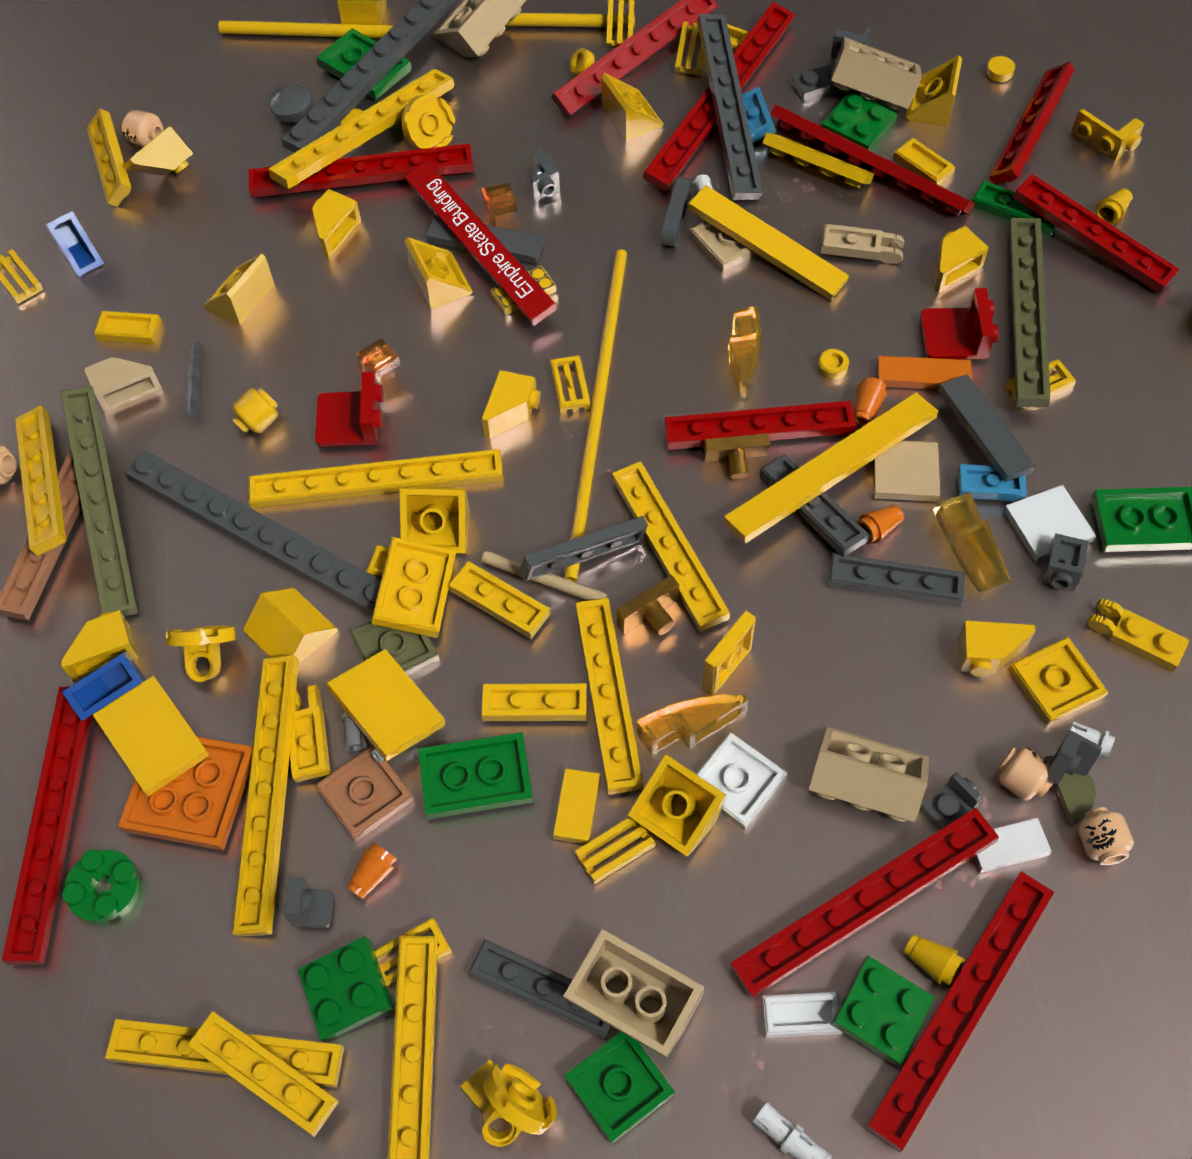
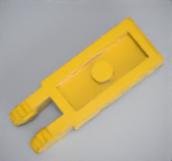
M1107 598L1097 601L1095 605L1096 611L1107 618L1099 614L1091 615L1087 620L1090 629L1097 631V633L1109 638L1110 642L1171 672L1175 671L1190 642L1189 639L1127 609L1124 610L1120 604L1112 602Z
M316 684L309 686L307 689L309 708L302 709L301 698L296 690L290 747L292 777L296 782L331 774L324 710L322 709L321 693Z

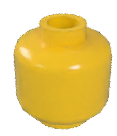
M249 388L233 403L232 411L236 417L232 421L245 433L251 430L254 433L260 434L278 417L276 408L279 405L262 388L258 391L254 388Z

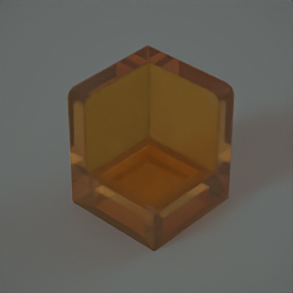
M509 182L481 189L484 214L488 225L496 227L495 216L517 211V202Z
M382 338L356 353L361 375L362 372H374L377 384H382L381 376L400 365L398 355Z

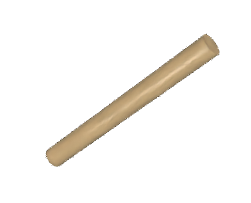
M487 550L483 553L482 563L522 577L520 573L522 563ZM551 573L531 579V581L587 601L607 597V593Z

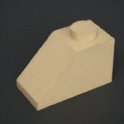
M110 357L83 368L104 412L162 389L152 366Z

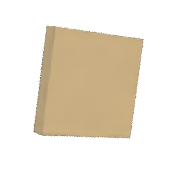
M707 221L690 229L689 236L722 272L757 254Z
M901 441L873 459L874 499L939 502L938 443Z

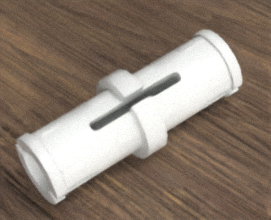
M768 1102L752 1122L754 1126L758 1127L781 1146L779 1150L785 1155L789 1153L795 1159H831L833 1156L803 1132L805 1128L800 1124L795 1126Z

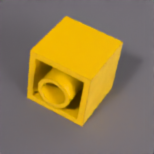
M337 0L342 24L383 25L387 6L386 0Z

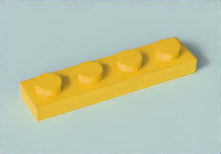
M99 108L86 129L107 203L118 207L124 197L129 195L131 183L127 171L122 166L124 161L110 113Z
M766 132L763 144L770 146L769 152L781 157H785L786 153L795 156L794 162L806 167H810L811 163L820 166L819 172L835 178L836 173L846 177L844 182L860 188L861 184H871L874 173L775 133Z
M213 1011L187 1044L313 1137L316 1136L339 1103L336 1098Z

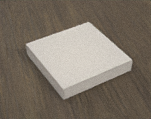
M1063 485L1008 504L1003 511L1035 563L1049 558L1051 543L1055 533L1086 540L1089 543H1092L1096 538L1095 533Z
M731 732L696 773L727 794L720 813L744 830L787 777L786 771Z

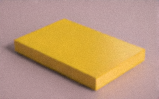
M392 537L371 624L438 638L456 551Z
M386 649L327 682L330 693L386 762L445 726L444 717Z
M154 675L93 714L148 797L210 756Z

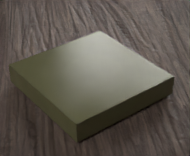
M372 621L349 631L364 661L386 649L407 675L440 660L429 636L371 624Z

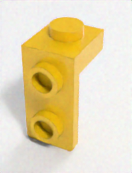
M1081 109L1077 113L1072 132L1116 161L1127 151L1132 152L1139 145L1142 139L1140 134L1144 123L1134 118L1117 132L1086 110Z

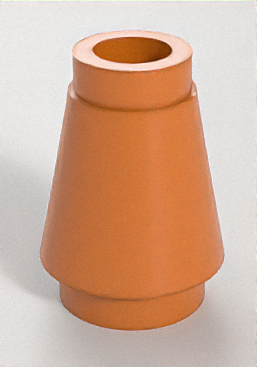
M865 377L857 385L854 406L855 423L865 426L873 420L887 396L886 384L883 381L874 377Z
M892 505L862 514L856 522L870 535L869 541L866 544H876L898 526L899 523L903 522L904 514L899 506Z
M373 842L369 849L364 848L346 888L364 899L367 894L395 869L392 865L397 858Z

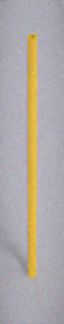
M621 249L615 253L570 540L584 536L627 257V252ZM580 563L566 567L564 578L576 582Z

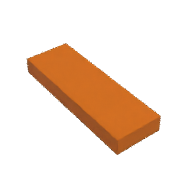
M878 356L877 379L883 381L886 387L939 390L940 384L966 374L972 380L971 360Z

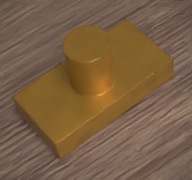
M769 433L705 439L703 447L704 462L728 460L730 477L732 479L746 478L750 475L747 458L767 456L770 447Z
M671 575L617 608L618 627L626 634L648 620L659 635L668 632L674 626L675 621L665 609L679 601L680 584Z

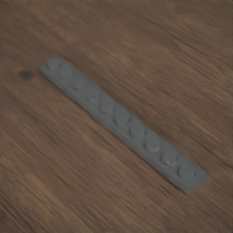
M419 0L281 139L283 147L295 153L332 131L459 0Z
M146 450L125 470L124 474L128 480L373 616L381 580Z

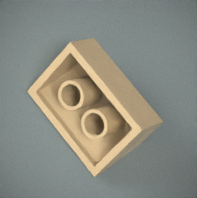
M462 0L433 35L465 58L481 57L488 51V44L505 31L506 23L519 15L522 10L520 7L526 0Z
M846 37L842 41L831 74V81L835 82L834 85L845 91H850V88L858 90L862 97L869 100H875L876 98L885 100L887 106L896 110H900L901 107L909 109L922 79L920 65Z
M826 727L809 790L816 792L818 796L824 799L835 800L837 798L850 802L852 806L860 810L869 811L873 809L886 813L889 818L903 822L909 820L916 822L928 783L930 757Z
M602 929L563 998L667 1058L703 997L704 986Z

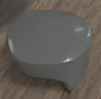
M297 84L281 85L270 94L268 105L272 114L279 121L298 123L313 107L312 94L305 86Z

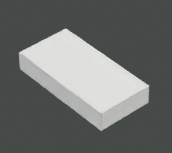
M1038 818L994 829L999 836L998 841L974 856V860L979 873H984L1046 857L1052 851Z
M839 992L762 996L765 1038L843 1034V1032L831 1025L841 1005Z

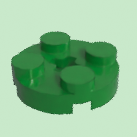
M93 849L85 852L81 859L71 868L65 881L62 897L70 910L79 919L89 924L103 925L117 916L123 917L132 910L141 893V879L135 864L123 853L115 850L105 849L98 851ZM103 879H107V883L111 885L109 891L102 890L99 895H95L97 891L95 888L96 884Z

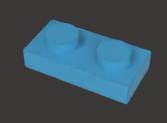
M758 86L742 94L752 143L764 138L766 132H777L760 87Z
M960 464L958 468L959 498L1004 501L1025 499L1027 496L1026 475L1005 482L994 466Z

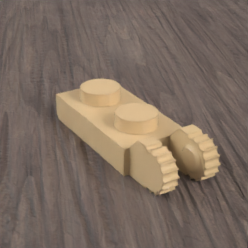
M826 224L824 225L820 253L871 260L880 259L885 264H896L903 260L901 248L904 246V238L898 234L883 232V230Z

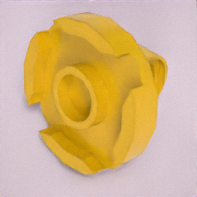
M428 94L419 95L412 98L405 106L402 115V129L406 140L412 147L416 149L447 146L452 140L453 135L450 134L452 125H455V118L451 107L444 99Z
M229 625L201 626L187 629L186 632H183V628L165 631V640L167 646H183L187 675L196 682H204L214 679L220 672L221 657L219 643L236 640L235 626ZM199 657H205L210 663V671L207 675L200 674L196 668V661Z
M506 1063L502 1069H499L498 1064L495 1065L485 1077L483 1084L490 1105L482 1115V1135L487 1143L496 1147H503L512 1143L521 1131L541 1135L550 1128L557 1118L558 1110L551 1095L545 1100L537 1090L541 1083L528 1072L515 1065ZM498 1118H503L511 1123L510 1127L502 1132L492 1130L489 1124Z

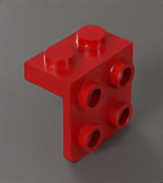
M974 288L969 308H927L921 311L920 319L927 358L955 360L988 359L993 343H996L998 340L999 332L998 325L993 324L994 302L989 300L987 288Z
M362 372L361 391L330 392L318 395L315 441L319 447L378 444L379 428L383 427L382 410L379 409V404L384 401L383 385L377 384L374 372Z

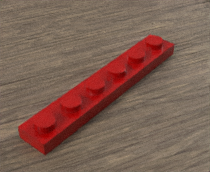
M1070 61L1046 70L989 175V179L993 184L1010 183L1021 175L1026 161L1031 156L1036 142L1040 139L1045 125L1050 120L1054 108L1059 103L1060 97L1075 71Z
M1031 174L1014 193L1013 198L1159 294L1180 270L1034 174Z
M851 400L665 417L664 419L668 450L704 447L705 439L769 433V440L774 441L851 434L856 429Z

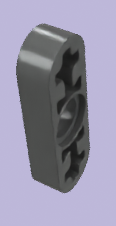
M677 177L662 228L661 245L672 247L677 245L691 197L693 179Z

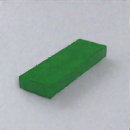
M982 181L972 198L975 208L1009 221L1011 218H1041V233L1051 237L1056 226L1013 198L1015 192L987 181Z

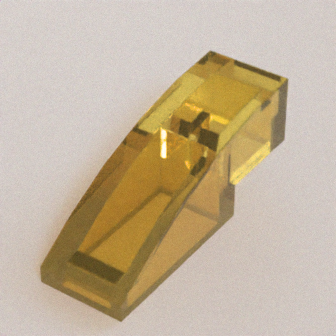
M758 306L734 310L732 326L734 334L729 335L727 355L741 402L748 400L758 372L762 339Z
M971 492L942 501L933 508L951 550L979 593L1011 582L987 520H981Z
M722 694L677 702L637 720V736L652 756L679 739H682L688 749L744 716L747 711L748 699L744 694Z

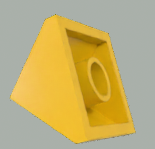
M960 55L922 75L910 107L907 109L906 118L909 121L948 127L962 63Z
M606 73L601 76L602 108L625 141L660 129L664 125L638 89Z
M407 237L405 246L409 267L431 310L472 294L473 291L451 251Z
M261 253L237 266L203 306L208 311L241 325L275 286L266 257Z
M399 488L401 539L454 550L456 553H466L470 520L466 489Z
M295 588L261 593L243 628V632L269 658L294 655L299 659V664L338 631Z
M665 754L628 813V816L685 856H689L716 824L727 794L668 754Z

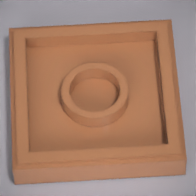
M373 745L315 784L320 795L354 842L360 840L414 801L412 794L385 760L379 763L374 759L372 751L376 748Z

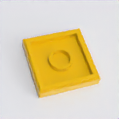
M747 611L741 615L704 661L702 691L711 697L717 693L752 649L756 617Z
M1069 637L1010 664L1008 668L1046 725L1104 698L1108 693Z

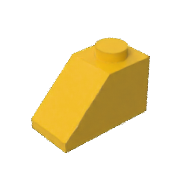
M169 126L122 166L125 170L165 176L172 171L178 174L189 165L186 159L193 152L172 127Z
M330 189L321 198H318L312 207L324 257L328 259L361 222L357 201Z
M963 226L955 232L951 231L941 240L934 289L937 293L942 292L981 269L984 265L989 247L968 227Z
M499 371L482 417L484 437L492 438L529 420L532 409L538 408L541 392L536 388L535 377Z
M121 611L103 613L98 618L85 623L61 660L62 668L73 682L85 678L126 651H128L133 660L139 659L130 625Z
M965 620L959 634L960 672L971 673L977 677H985L990 674L995 675L1028 646L1035 633V625Z

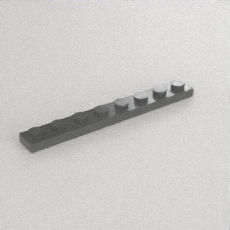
M699 14L697 26L732 199L760 200L763 191L725 14Z

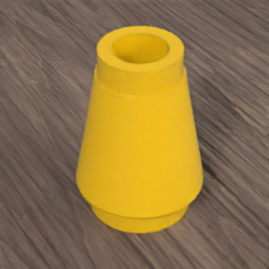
M1121 188L1104 198L1096 206V215L1111 225L1118 224L1123 219L1132 201V193L1128 189Z
M916 934L910 938L904 950V954L910 957L913 962L937 983L940 984L943 981L949 986L958 976L965 960L957 955L958 950L919 937Z

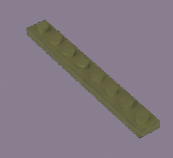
M1011 218L1009 233L1016 407L1049 408L1051 397L1041 218Z
M93 386L61 390L102 614L118 610L121 611L123 616L138 614Z

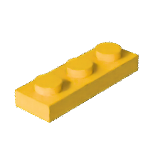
M469 561L449 584L450 592L529 639L534 637L550 616V608Z
M587 683L483 684L482 720L587 721Z

